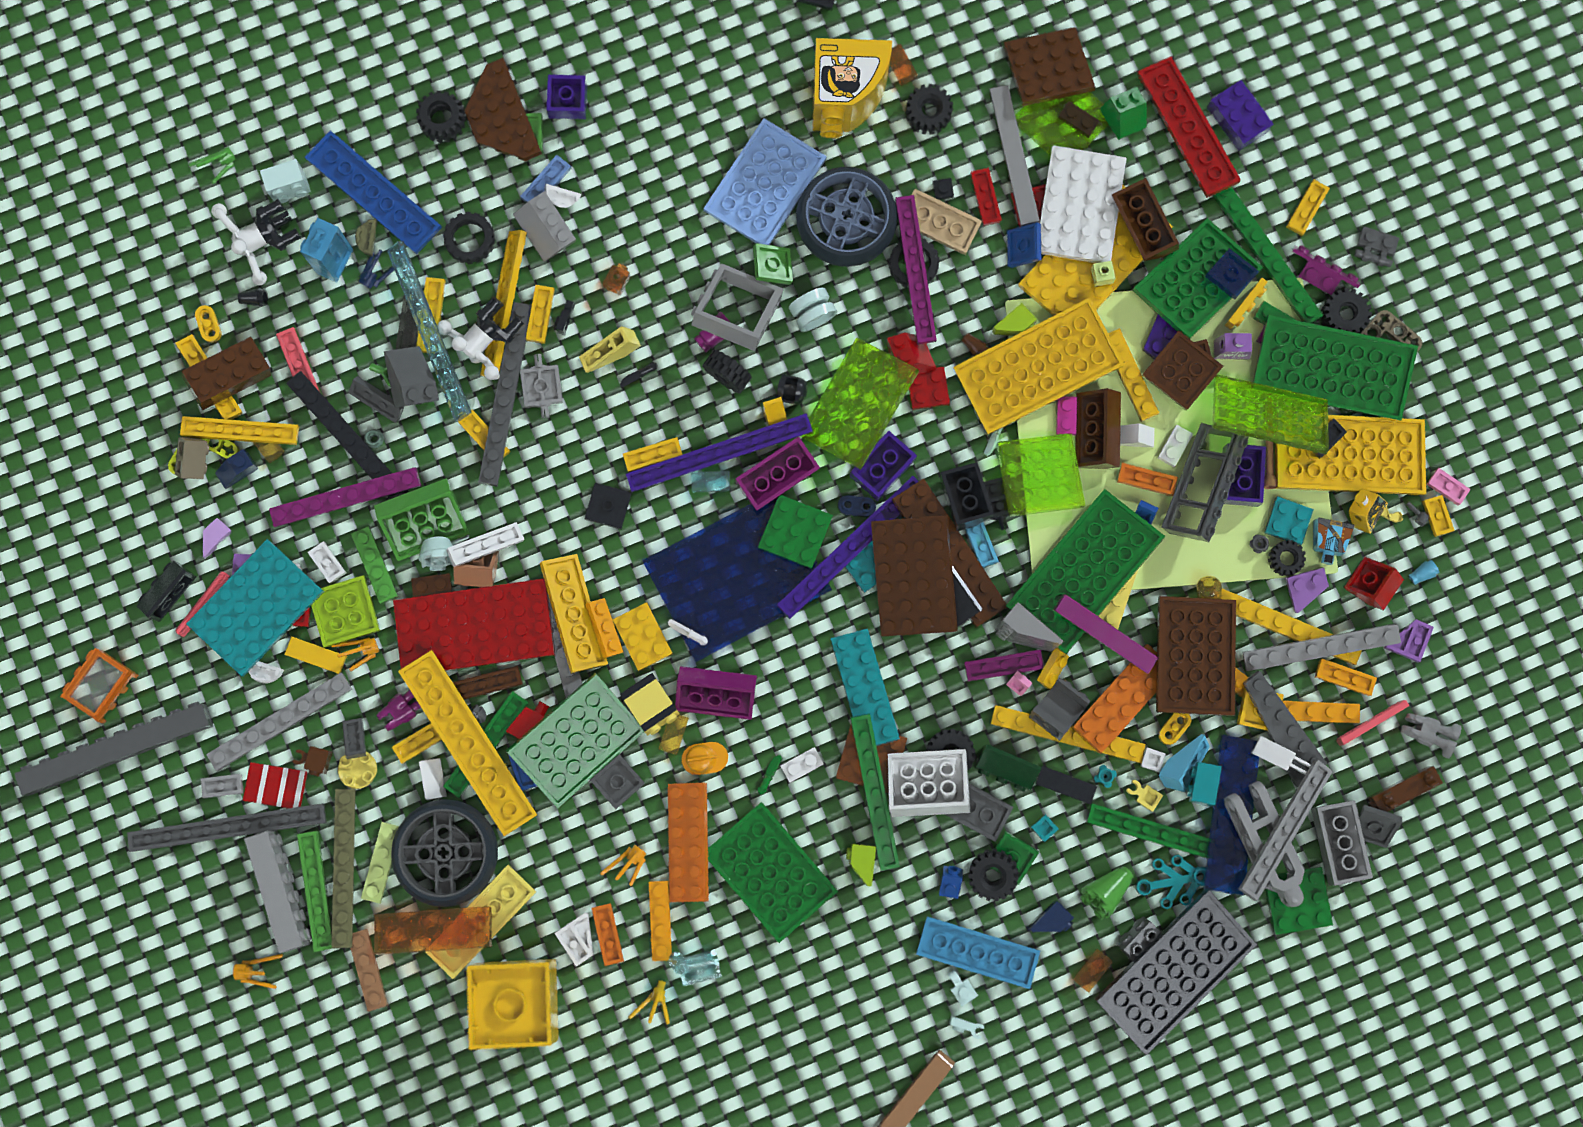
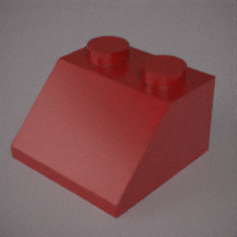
M904 332L887 338L888 351L900 380L936 369L927 344L917 345L915 334Z
M1364 557L1344 588L1366 604L1384 611L1404 579L1396 568Z

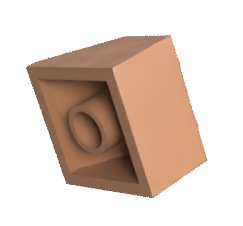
M499 551L454 567V584L476 587L493 586L496 578Z

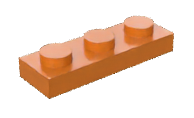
M1122 463L1117 483L1173 496L1178 477Z
M612 904L593 907L592 912L604 966L624 962Z

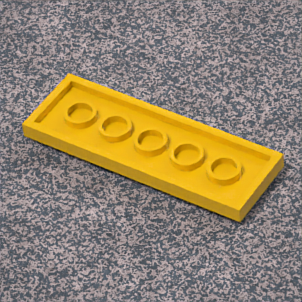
M574 554L541 561L540 567L570 674L606 666L608 664L607 658L604 659L585 605L591 601L578 555Z

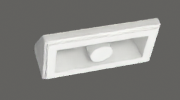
M441 759L419 761L425 799L432 800L447 797L446 788L443 787L445 782Z

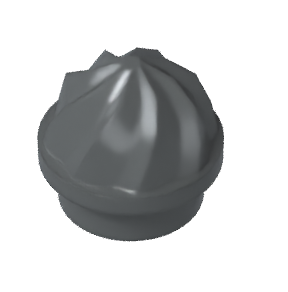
M475 704L470 710L478 723L481 724L486 719V712L482 706L479 707Z

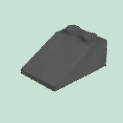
M420 346L384 351L395 408L439 400L435 379Z

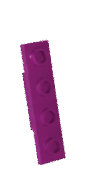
M1294 245L1292 252L1308 260L1299 274L1301 279L1330 295L1333 294L1341 280L1356 288L1360 287L1359 278L1354 274L1349 273L1347 275L1342 272V268L1338 265L1332 264L1331 266L1325 262L1326 259L1318 254L1313 256L1306 247Z

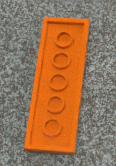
M1148 644L1144 646L1145 649L1157 656V652ZM1157 661L1149 674L1129 663L1071 727L1099 754L1104 752L1156 693Z
M707 783L668 784L669 902H708Z

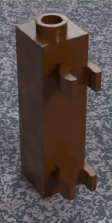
M1428 766L1367 797L1369 801L1368 806L1388 812L1437 787L1443 782L1435 767Z

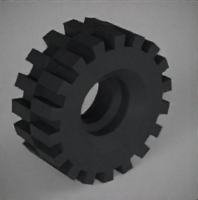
M925 84L921 85L920 89H914V92L909 95L905 114H907V121H910L909 125L911 127L915 126V131L917 132L922 130V134L925 135L926 131H930V135L934 134V131H937V133L941 132L942 128L945 129L952 116L953 101H951L950 94L946 95L947 91L945 89L941 91L939 85H936V88L932 87L933 84H928V87H925ZM925 104L935 106L936 113L933 116L923 114L922 107Z
M1345 288L1343 291L1341 289L1336 291L1324 302L1321 308L1323 316L1320 319H1324L1322 325L1360 333L1367 327L1370 322L1369 318L1372 316V312H1369L1372 308L1371 304L1367 305L1368 298L1363 299L1362 296L1364 294L1361 292L1356 294L1357 290L1355 289L1349 291V288ZM1344 306L1351 308L1354 313L1353 318L1350 320L1342 318L1340 309Z
M714 349L702 366L716 381L737 393H741L752 379L751 374L741 364H738L736 360L731 359L730 356L725 355L719 350Z
M945 729L935 734L928 742L926 751H943L947 746H953L957 750L966 749L967 770L972 767L976 753L973 747L974 744L970 741L969 736L955 729Z
M988 849L984 853L980 852L973 859L970 866L969 884L973 887L974 893L977 892L980 898L985 897L987 901L994 899V902L999 901L1000 898L1004 900L1007 898V895L1013 893L1017 886L1019 873L1016 867L1017 864L1015 860H1012V856L1010 854L1007 856L1003 850L998 852L997 849L992 851ZM995 867L1000 870V880L992 882L987 879L986 872L989 868Z

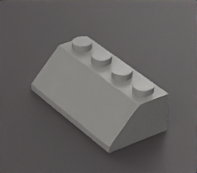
M1355 800L1311 808L1328 885L1335 886L1373 878Z

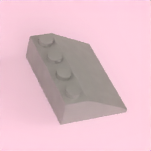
M1017 603L995 627L996 635L1003 641L1007 640L1047 652L1053 651L1063 643L1061 638L1020 603Z

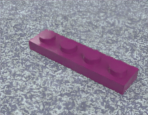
M1041 650L964 662L967 682L1011 675L1017 671L1023 673L1044 668Z

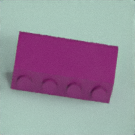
M798 436L744 472L734 481L757 511L820 469V467Z
M680 666L675 707L678 711L752 720L757 675Z

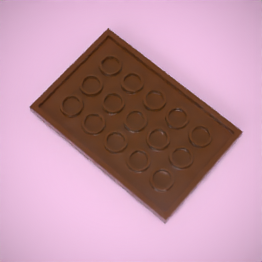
M948 515L871 521L881 636L958 631Z
M1159 596L1156 712L1235 716L1236 600Z

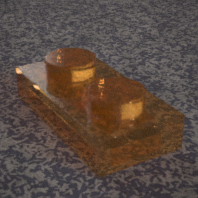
M901 44L893 47L890 67L902 86L916 79L918 74Z
M1096 949L1073 978V981L1089 993L1113 961Z

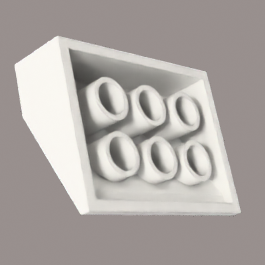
M966 749L888 754L889 810L892 817L970 813Z

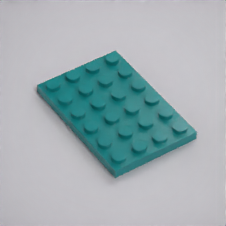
M267 539L186 625L237 673L244 677L324 591Z

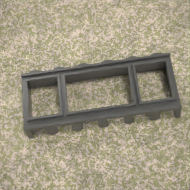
M1201 422L1162 524V528L1169 534L1210 542L1211 537L1215 533L1216 523L1222 514L1224 502L1228 498L1231 483L1234 482L1237 467L1241 463L1243 451L1248 445L1249 437L1241 429H1230ZM1207 433L1231 437L1226 454L1205 450L1207 448V442H1205ZM1199 456L1223 460L1207 503L1188 500L1185 493L1188 484H1193L1194 482L1192 473L1195 466H1200ZM1180 505L1204 510L1197 530L1173 525L1175 519L1181 517V512L1178 511Z

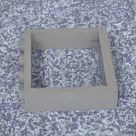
M721 263L718 270L715 269L713 271L712 281L707 282L704 289L705 294L701 293L697 302L698 307H693L691 325L755 351L781 301L784 289L766 281L756 280L754 276ZM720 280L769 300L753 332L703 312Z

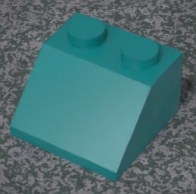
M1197 762L1195 766L1191 767L1190 777L1193 778L1192 785H1189L1187 789V797H1190L1189 802L1207 807L1215 805L1222 766Z

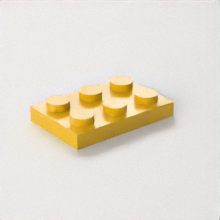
M647 602L612 619L638 672L673 654Z

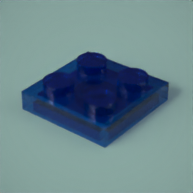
M1229 248L1205 277L1235 300L1259 271Z

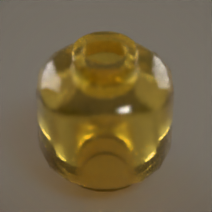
M1205 576L1198 581L1196 585L1198 598H1221L1222 584L1219 579L1213 576Z

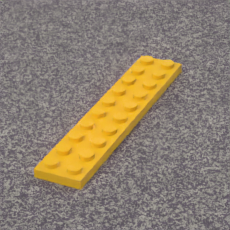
M432 650L399 670V674L503 836H506L537 816L534 808Z

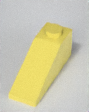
M621 326L580 355L579 359L585 372L589 373L626 357L641 345L634 330Z

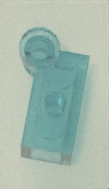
M715 950L684 957L680 952H674L669 956L670 966L675 973H680L683 986L722 977Z

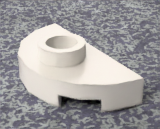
M545 184L544 191L549 199L557 207L567 208L579 201L581 196L580 193Z
M259 661L249 670L251 678L266 684L274 682L284 672L281 668Z

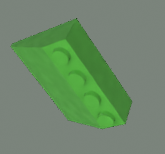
M447 478L374 505L377 520L397 561L419 554L423 541L428 538L446 537L453 541L470 534Z

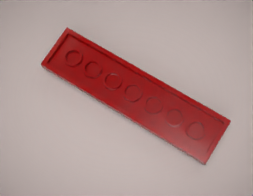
M1170 56L1138 71L1139 79L1206 198L1240 183L1241 179L1172 57Z

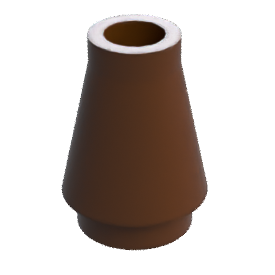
M970 333L966 334L962 339V342L973 356L990 349L987 343L972 336Z

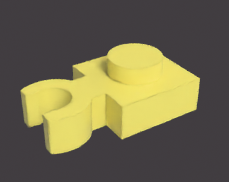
M1132 780L1131 782L1136 785V790L1132 791L1127 788L1126 792L1130 795H1137L1136 802L1153 812L1163 795L1149 785H1145L1142 788L1137 780Z

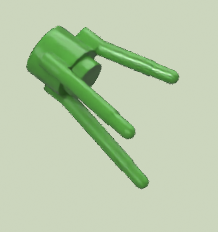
M227 147L217 153L191 162L189 166L196 165L199 168L217 159L222 166L226 164L227 166L212 180V184H215L230 168L235 166L233 161L236 158L230 148Z

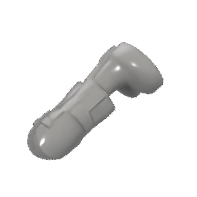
M1407 713L1405 720L1416 724V728L1403 725L1401 732L1428 747L1433 744L1439 746L1442 749V756L1449 759L1456 748L1457 742L1454 741H1457L1460 736L1461 725L1443 726L1437 719ZM1438 732L1440 734H1443L1451 740L1436 736V733Z

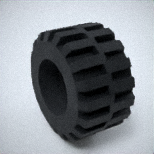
M440 90L436 91L437 94L430 92V96H424L422 98L423 102L418 103L419 109H416V118L422 132L432 141L437 139L438 143H442V140L448 143L451 138L453 140L457 139L456 135H461L463 133L461 128L465 129L466 126L465 112L459 99H456L453 94L449 95L447 91H444L443 94ZM447 110L451 112L449 120L445 123L436 124L431 121L432 116L437 111Z

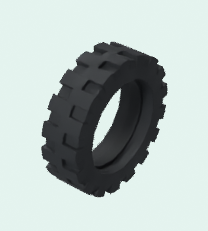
M459 213L457 217H452L449 220L450 223L445 226V232L443 233L444 244L455 260L457 259L461 263L467 262L468 264H473V262L479 263L481 259H486L489 256V252L493 250V244H495L493 229L487 219L481 217L478 213ZM467 224L478 225L482 228L485 236L481 247L473 252L461 251L454 244L456 231Z
M922 238L923 252L930 261L929 269L926 272L927 281L930 284L936 277L940 259L937 250L933 248L934 245ZM900 241L892 249L889 269L895 281L901 283L906 288L908 287L907 275L899 267V258L903 253L902 242Z

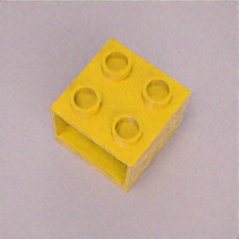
M556 959L482 962L467 966L469 1050L552 1046L559 1040Z

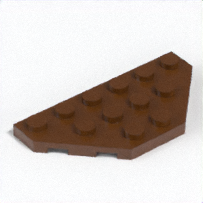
M504 58L487 64L465 109L477 143L480 146L492 148L508 156L512 155L522 161H528L542 155Z

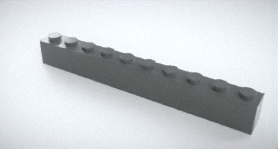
M194 702L182 711L181 709L170 711V715L166 717H154L150 719V723H138L133 725L131 730L114 732V736L110 738L101 737L96 739L94 744H82L77 746L75 751L69 752L68 750L58 753V757L54 759H42L38 765L23 766L19 772L14 773L21 796L33 795L214 727L207 705Z

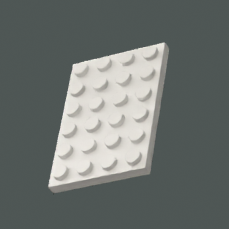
M1052 146L1040 218L1041 254L1092 263L1111 261L1119 211L1111 194L1122 190L1126 165L1125 157Z

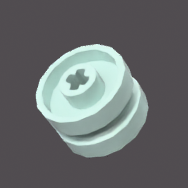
M825 288L812 290L789 305L792 316L799 317L797 325L801 332L817 328L837 314L834 304L827 302L829 295Z

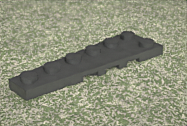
M1257 671L1244 681L1243 684L1274 743L1295 752L1296 757L1309 764H1312L1314 760H1319L1324 765H1327L1325 759L1263 674ZM1293 759V765L1306 772L1309 770V767ZM1289 767L1287 772L1293 784L1299 787L1305 775Z

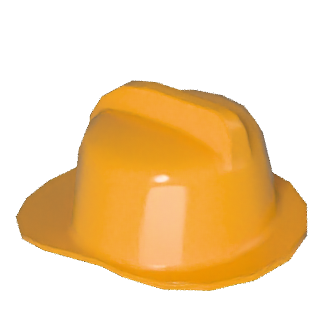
M717 742L691 745L682 755L684 769L693 775L716 773L721 771L728 762L727 750Z

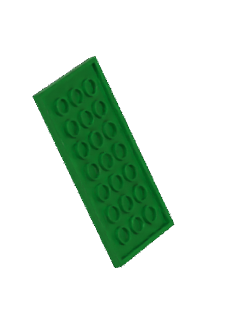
M1267 315L1251 390L1402 421L1418 346Z
M1104 489L1007 603L1006 607L1011 610L1017 603H1020L1063 640V643L1057 648L1067 655L1085 631L1053 610L1063 594H1066L1099 617L1164 540L1165 535Z

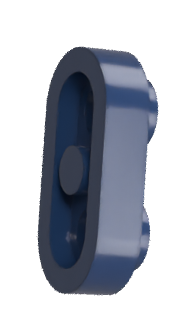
M843 496L838 502V510L845 516L870 517L876 510V504L874 500L868 497ZM849 502L851 504V507L846 508L844 506V503ZM869 504L870 509L865 510L863 505Z

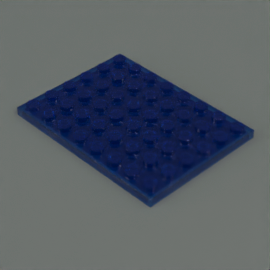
M778 497L757 511L749 504L642 560L673 620L707 638L708 643L700 645V643L681 634L695 662L712 655L785 616L776 605L818 566L816 560L812 569L758 548ZM829 583L808 603L832 591Z

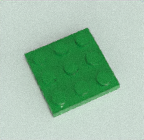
M780 495L758 548L812 569L833 515Z
M1322 867L1304 869L1302 882L1299 884L1304 899L1297 907L1284 905L1277 892L1265 889L1274 935L1333 926ZM1288 872L1277 875L1280 880L1285 881Z

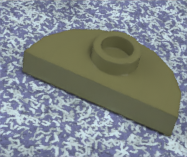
M377 219L367 220V222L357 228L355 234L356 244L360 251L373 257Z

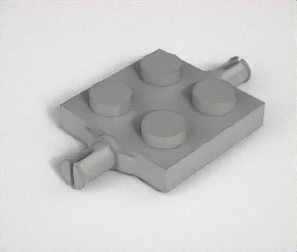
M535 354V366L520 370L525 408L539 407L541 409V418L545 419V415L546 418L550 417L549 406L563 403L558 365H543L542 355L538 354L537 358V354Z

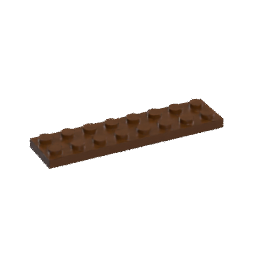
M925 479L920 480L891 499L904 519L948 515ZM948 516L952 566L983 609L970 619L976 628L1007 608V604L960 532L956 531L954 523Z

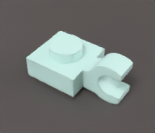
M953 970L948 973L949 978L955 985L950 990L961 1006H964L978 996L967 978L961 981L956 971Z
M951 1016L949 1024L953 1025V1030L964 1033V1030H968L974 1038L981 1039L980 1035H976L975 1030L976 1028L984 1029L982 1024L971 1023Z

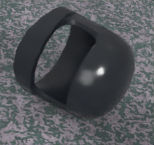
M782 374L777 387V398L781 397L784 403L801 404L807 396V382L800 377Z

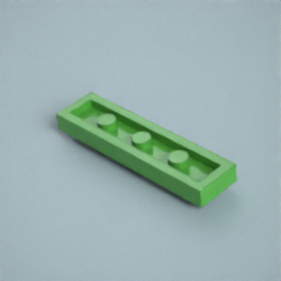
M368 526L352 533L351 536L379 603L384 604L398 598L399 596L370 527Z

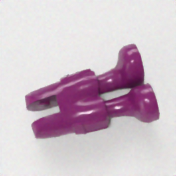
M410 689L404 695L400 693L390 699L388 705L376 715L379 721L389 714L394 717L393 720L384 726L387 731L398 727L402 723H407L417 716L416 711L421 706L417 700L411 705L408 704L414 698Z

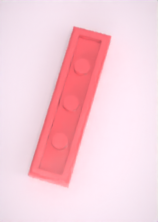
M292 327L277 333L276 336L292 376L294 377L301 371L320 392L295 328Z
M1407 700L1398 701L1338 737L1336 742L1339 746L1345 745L1410 705Z

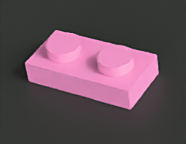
M1440 468L1436 469L1426 484L1457 506L1461 505L1471 490Z

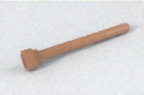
M1271 399L1265 401L1266 476L1264 478V489H1275L1277 487V479L1274 476L1273 402Z

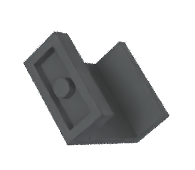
M1059 677L1048 694L1032 710L1029 718L1060 741L1087 708L1090 700L1083 692H1078L1074 689L1070 682Z

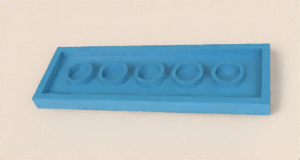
M927 916L916 955L1030 989L1040 951Z

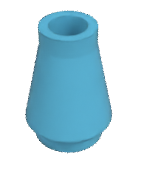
M1429 560L1428 562H1423L1408 576L1415 585L1436 577L1439 569L1432 560Z

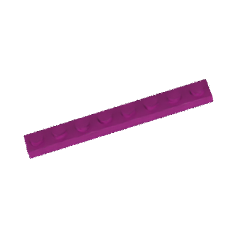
M914 195L895 197L917 345L936 342L937 338Z
M414 467L269 508L273 526L279 527L421 486L417 468Z

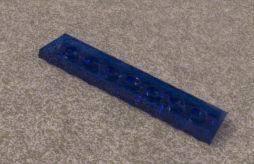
M1226 735L1221 736L1218 766H1222L1216 803L1212 811L1203 890L1207 888L1210 891L1244 896L1239 887L1246 877L1248 853L1225 807L1224 798L1236 793L1243 801L1251 820L1253 819L1254 800L1248 786L1257 782L1259 757L1251 753L1257 743L1256 740Z

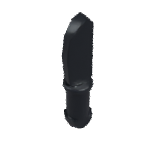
M652 362L642 369L627 375L622 379L620 387L623 388L640 377L643 378L646 374L655 371L658 367L657 363Z

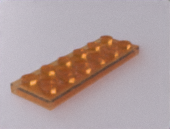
M490 906L375 914V955L492 947V907Z

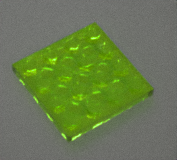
M1091 92L1026 105L1015 115L1017 126L1050 156L1053 145L1085 150L1109 125L1099 110L1104 104ZM1068 101L1100 121L1089 138L1058 119L1059 114Z
M1072 433L997 442L996 446L1009 517L1077 509L1086 506Z

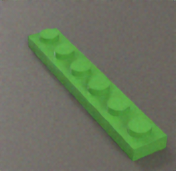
M318 831L297 834L313 950L317 952L333 949L332 923Z

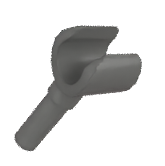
M1408 502L1406 506L1417 515L1415 522L1420 526H1424L1428 520V515L1420 512Z

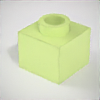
M1112 261L1092 265L1091 272L1094 286L1114 283L1116 278Z

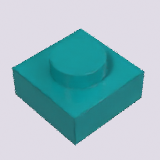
M1046 814L1030 827L1043 842L1059 830Z

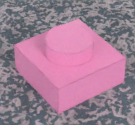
M1017 671L1006 685L1022 696L1031 686L1032 682Z

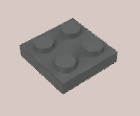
M620 754L590 779L615 809L620 807L645 784Z
M1366 805L1363 806L1359 813L1364 841L1387 848L1402 823V817Z

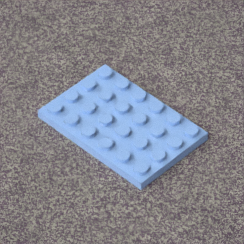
M763 118L704 207V211L753 242L770 245L795 208L803 191L818 173L827 156Z

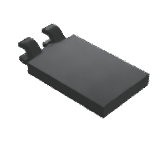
M969 783L970 813L944 815L996 842L1013 807Z

